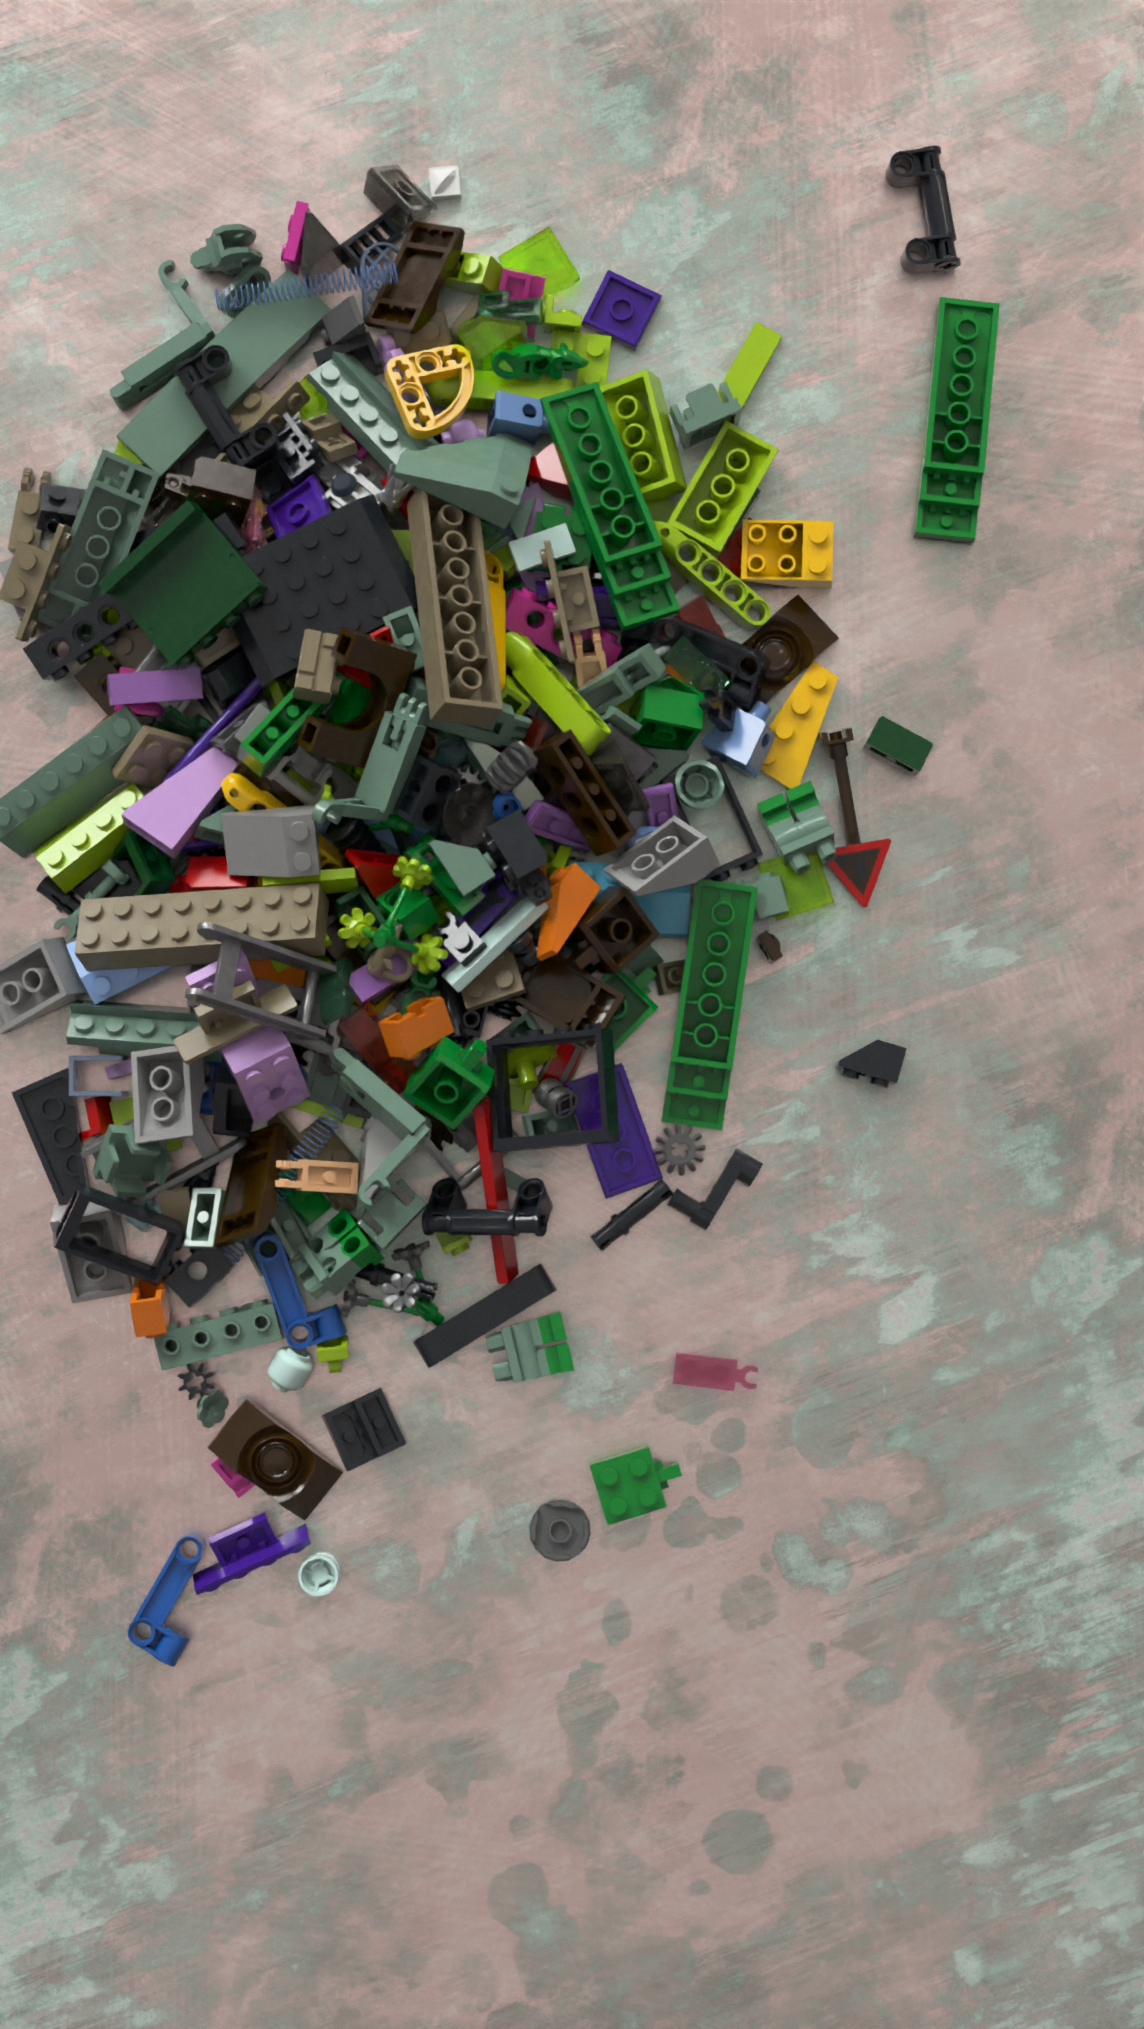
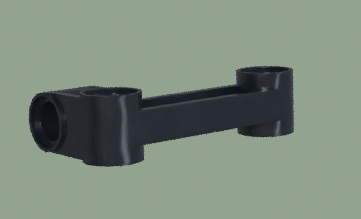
M676 615L662 618L655 623L652 634L655 641L660 645L670 646L731 672V680L726 694L737 704L736 706L748 711L752 709L758 700L761 685L769 666L768 657L764 652L749 648L687 622ZM666 623L674 627L675 635L673 638L665 633ZM748 657L756 661L758 666L756 672H751L747 668L746 661Z

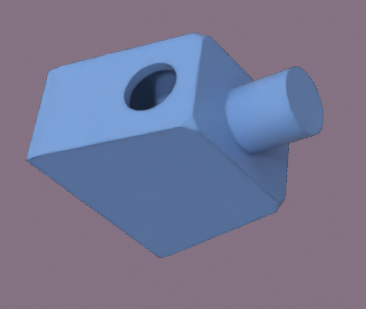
M496 391L487 418L486 437L508 432L535 445L540 433L551 434L545 415H543L540 399Z
M756 701L749 713L736 708L733 731L721 732L715 726L702 740L701 744L711 757L718 755L721 762L756 778L775 738L774 732L765 722L772 710L761 701Z

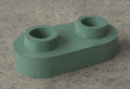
M249 264L228 285L232 298L235 297L234 286H236L240 305V285L246 305L247 292L245 284H247L251 302L253 301L250 283L252 275L255 276L252 283L256 298L258 297L257 282L259 283L260 293L264 291L263 281L265 289L269 287L268 281L271 284V276L265 268L257 264ZM227 287L224 291L228 306L230 308L229 289ZM222 292L220 300L224 308V294ZM237 302L236 309L231 305L229 310L226 305L225 310L221 307V311L234 319L246 306L243 302V306L240 308Z

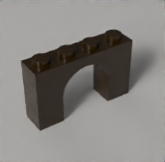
M342 626L331 656L345 665L367 671L372 683L369 703L359 716L344 723H336L307 714L296 744L312 754L365 769L385 711L393 712L397 699L403 693L408 678L414 670L417 654L401 645Z

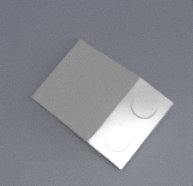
M315 805L221 813L228 875L267 877L320 875L321 856L316 821L312 820V812Z
M674 815L603 870L605 874L633 894L641 896L697 883L718 867L720 862L708 837Z
M64 937L42 939L0 964V1034H4L61 1008L87 993L68 951Z
M176 1046L131 1052L135 1144L195 1137L205 1082L204 1057L187 1065L184 1063Z
M373 1115L363 1129L364 1133L360 1138V1141L364 1143L360 1152L358 1191L360 1186L402 1142L400 1138ZM372 1185L365 1192V1196L373 1202L381 1187L379 1185ZM357 1199L355 1218L361 1220L368 1209L361 1206Z
M89 1202L74 1237L127 1256L120 1215L117 1216L115 1211ZM68 1204L54 1206L50 1220L53 1235ZM57 1249L72 1303L132 1293L131 1276Z

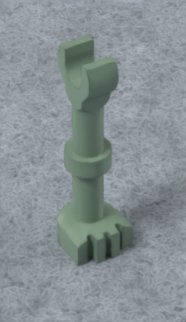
M108 859L101 867L108 876L93 892L89 890L84 897L85 899L104 898L117 883L124 885L131 877L119 864L112 859ZM80 906L67 918H61L54 924L53 928L55 930H59L64 924L69 925L70 933L65 937L67 941L77 936Z

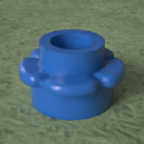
M511 792L497 795L492 802L494 807L492 813L498 821L516 810H519L520 813L522 810L520 801ZM505 804L508 805V808L506 810H504Z

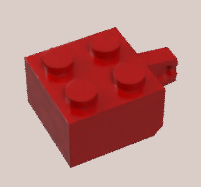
M206 855L202 857H189L187 875L175 876L176 881L170 887L169 893L252 888L254 876L228 875L226 856L213 857Z

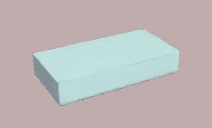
M566 523L508 542V548L518 573L542 565L540 550L545 549L544 541H551L555 561L576 553Z

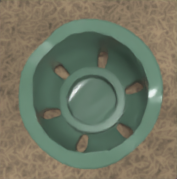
M694 760L684 764L678 770L675 777V790L681 802L687 807L706 809L719 801L724 791V782L720 771L715 765L705 760ZM698 766L701 767L699 773H697ZM713 777L714 781L709 782L708 779ZM707 793V794L711 795L712 797H711V798H708L705 794Z

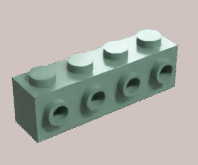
M267 1299L249 1303V1310L238 1312L236 1306L219 1311L220 1317L209 1320L206 1314L190 1318L191 1325L179 1328L178 1322L169 1324L167 1333L154 1338L162 1371L284 1339L282 1325L274 1303L268 1304Z

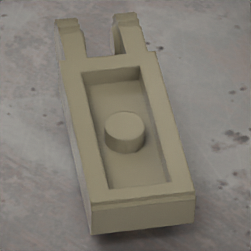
M24 468L21 490L18 491L8 549L10 551H16L19 540L41 549L44 531L36 529L39 516L40 488L42 482L51 483L50 471L43 470L40 477L39 493L30 492L33 470L32 468Z

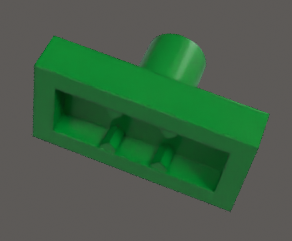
M283 1170L291 1177L297 1179V1176L293 1172L289 1170ZM282 1172L279 1173V1175L282 1176L284 1179H289L293 1181L290 1177L286 1176ZM277 1187L280 1191L288 1194L284 1188ZM293 1188V1190H288L289 1195H285L286 1199L284 1201L307 1228L332 1207L321 1192L296 1191V1188ZM277 1191V1193H278L282 1198H284V1196H283L279 1191Z

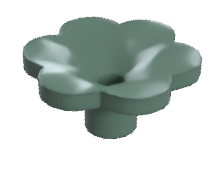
M219 1390L212 1391L210 1395H204L198 1400L196 1405L198 1409L197 1419L202 1421V1425L206 1428H211L214 1423H220L225 1416L224 1410L228 1406V1399L223 1397V1393Z

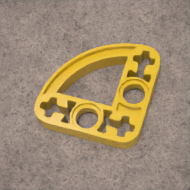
M458 344L396 356L388 361L385 380L405 429L411 437L427 439L436 436L450 428L464 413L473 390L474 367L470 353L463 346ZM423 361L431 362L434 364L435 370L425 371L420 367V363ZM399 372H400V373H404V377H403V382H404V383H403V384H401L402 378H401ZM459 376L460 385L457 397L446 410L434 416L421 384ZM412 393L417 397L418 401L408 403L403 400L402 394ZM417 416L421 424L426 423L425 427H421L419 423L415 424Z

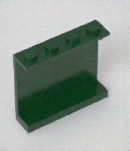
M189 500L98 583L106 594L115 596L169 661L165 666L172 670H183L189 667L196 659L194 655L202 648L205 650L211 647L218 639L216 635L224 628L228 629L235 625L241 618L239 614L247 607L252 608L258 604L263 598L262 593L268 588L200 506Z

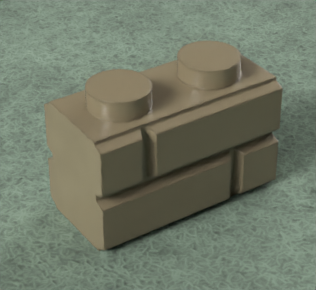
M312 629L305 630L292 697L306 701L312 700L313 702L327 705L330 704L332 694L338 695L341 677L335 676L337 666L343 667L344 663L331 656L338 635L322 633V631Z

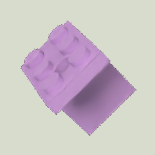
M240 949L234 986L250 980L257 995L260 996L262 994L243 950ZM218 961L186 976L185 979L189 988H200L212 992ZM264 1026L218 1049L238 1084L255 1124L268 1120L275 1116V1114L290 1106L298 1105L304 1099L311 1096L293 1049L283 1031Z

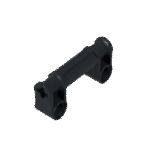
M935 145L896 152L885 171L887 182L894 187L918 184L921 186L929 237L914 238L907 243L900 257V263L902 268L910 274L935 270L946 271L961 265L960 258L956 256L954 242L957 239L945 172L941 170L939 159L941 147ZM902 165L908 173H899L895 170L894 166ZM916 251L920 253L923 260L916 261L912 259L909 252Z
M211 345L193 357L181 361L172 369V374L178 377L185 387V395L209 431L220 452L226 454L231 464L252 469L256 464L276 453L280 441L275 428L267 422H259L240 433L212 387L231 374L233 364L228 351L224 347ZM216 357L225 359L221 367L213 368L210 366L211 361ZM189 374L192 376L194 382L191 381L190 377L188 376ZM264 433L272 435L270 443L266 445L257 443L260 435ZM235 451H238L239 455L241 456V459L237 456Z
M443 1178L436 1182L432 1188L427 1207L422 1215V1229L427 1236H432L434 1233H448L451 1236H519L520 1233H535L536 1236L543 1237L547 1230V1223L553 1209V1204L543 1181L538 1178H530L520 1184L512 1209H467V1203L457 1181L453 1178Z

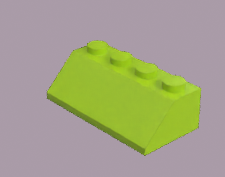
M645 369L601 386L600 390L644 500H662L684 492L687 489V484L660 379L651 371Z
M726 420L667 523L672 524L688 539L696 541L707 551L720 554L779 449Z
M124 782L33 850L36 859L65 894L105 864L108 859L114 857L113 851L128 831H133L124 825L122 813L144 797V794L135 783Z

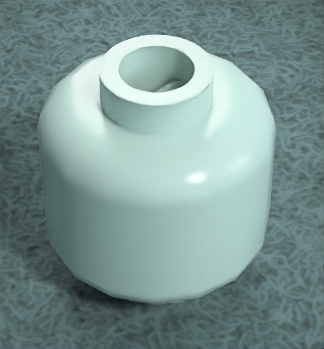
M290 1345L289 1347L278 1349L267 1370L268 1376L272 1380V1386L285 1393L288 1390H300L313 1369L310 1354L304 1349H295Z

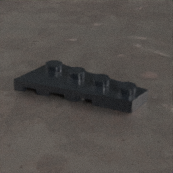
M66 1068L11 1092L59 1205L70 1201L78 1182L89 1186L85 1161L80 1154L83 1150L81 1149L82 1142L74 1096H69V1068Z

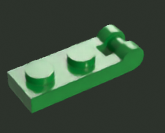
M426 833L419 839L420 843L414 848L409 847L403 855L408 862H410V859H416L420 862L419 867L428 865L431 868L430 875L433 877L430 883L431 886L456 914L462 918L486 896L480 889H477L465 898L462 896L429 845L435 839L429 833ZM427 852L434 856L430 863L423 858Z

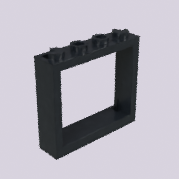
M601 1024L582 1025L583 1030L572 1031V1026L555 1027L554 1033L544 1034L543 1029L526 1030L525 1036L515 1037V1032H504L497 1034L498 1039L486 1040L487 1065L495 1070L489 1089L493 1152L620 1142L612 1030L602 1029ZM596 1041L602 1130L513 1137L507 1050Z

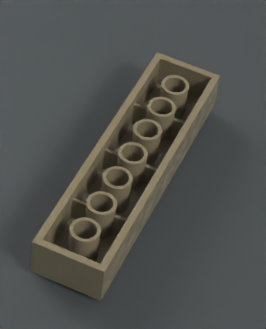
M417 488L407 502L430 721L489 727L503 710L481 519L470 512Z
M320 883L83 899L80 905L75 955L86 971L214 963L218 961L221 942L197 933L198 924L208 922L309 957L325 956L329 900ZM243 950L248 961L269 959Z

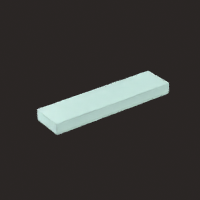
M525 896L480 938L487 947L465 967L457 960L441 976L458 993L461 992L545 913L549 906L544 902L542 905L535 907L529 898Z

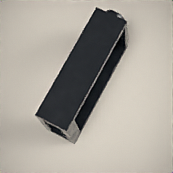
M716 755L705 761L712 763L720 771L724 782L723 794L750 851L749 854L715 868L708 876L704 877L705 880L722 882L730 878V872L741 867L742 872L759 865L757 860L762 857L763 853L720 758ZM698 766L697 773H699L701 769L700 766ZM676 774L662 779L661 785L672 782L675 792ZM675 793L679 819L690 825Z
M78 1182L53 1235L54 1248L159 1286L162 1277H168L173 1265L171 1258L175 1250L180 1251L186 1235L179 1220ZM89 1202L168 1231L152 1266L74 1237Z

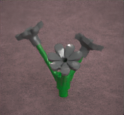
M429 1240L415 1245V1242L405 1247L406 1249L397 1248L393 1250L394 1254L391 1257L394 1261L408 1260L410 1269L415 1272L416 1278L424 1280L421 1272L423 1266L419 1256L430 1247ZM395 1273L391 1276L392 1285L388 1283L382 1284L381 1292L388 1295L383 1301L370 1299L369 1295L358 1293L354 1279L348 1284V1291H344L343 1294L344 1303L340 1311V1317H348L350 1310L355 1305L362 1307L371 1305L390 1309L397 1313L405 1312L420 1316L426 1322L431 1321L436 1326H439L444 1321V1316L438 1312V1307L434 1303L421 1298L415 1299L414 1295L420 1293V1287L418 1284H413L414 1277L410 1273H405L403 1278L400 1274Z

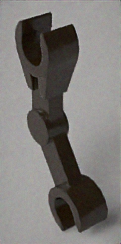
M415 1105L413 1107L421 1115H426L431 1120L430 1140L435 1146L443 1151L442 1140L452 1145L453 1135L446 1125L418 1105Z

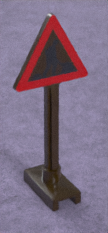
M852 728L842 729L843 738L841 731L829 733L830 740L828 739L827 732L818 733L820 745L828 746L830 759L834 760L848 842L846 846L836 847V859L826 864L863 907H867L891 840L886 838L864 843L860 842L846 756H848L846 743L854 740Z

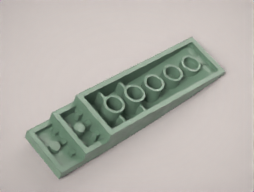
M289 269L286 270L278 279H276V285L280 299V278L282 280V285L286 299V278L288 281L292 298L293 288L291 277H293L297 296L299 294L297 276ZM299 279L302 293L304 295V283ZM273 282L271 284V289L274 299L276 300L275 283ZM268 287L266 293L270 302V290ZM312 290L311 297L308 296L306 291L305 298L302 297L300 291L299 299H297L294 291V299L292 300L289 295L288 301L285 300L284 295L282 302L279 300L278 295L276 303L272 295L271 303L266 298V302L263 304L260 298V304L257 305L254 300L253 306L249 304L201 350L203 351L211 345H220L228 351L233 364L232 372L227 378L212 386L228 413L256 386L260 389L288 363V358L309 340L310 333L323 322L322 317L332 310L318 296H314ZM263 291V292L261 293V296H262V300H263V302H264V291ZM216 357L211 361L210 366L213 368L221 367L225 359ZM189 374L188 376L190 377L191 381L194 382L192 376ZM175 376L117 435V439L149 469L160 473L159 479L210 434L185 395V387L180 379Z

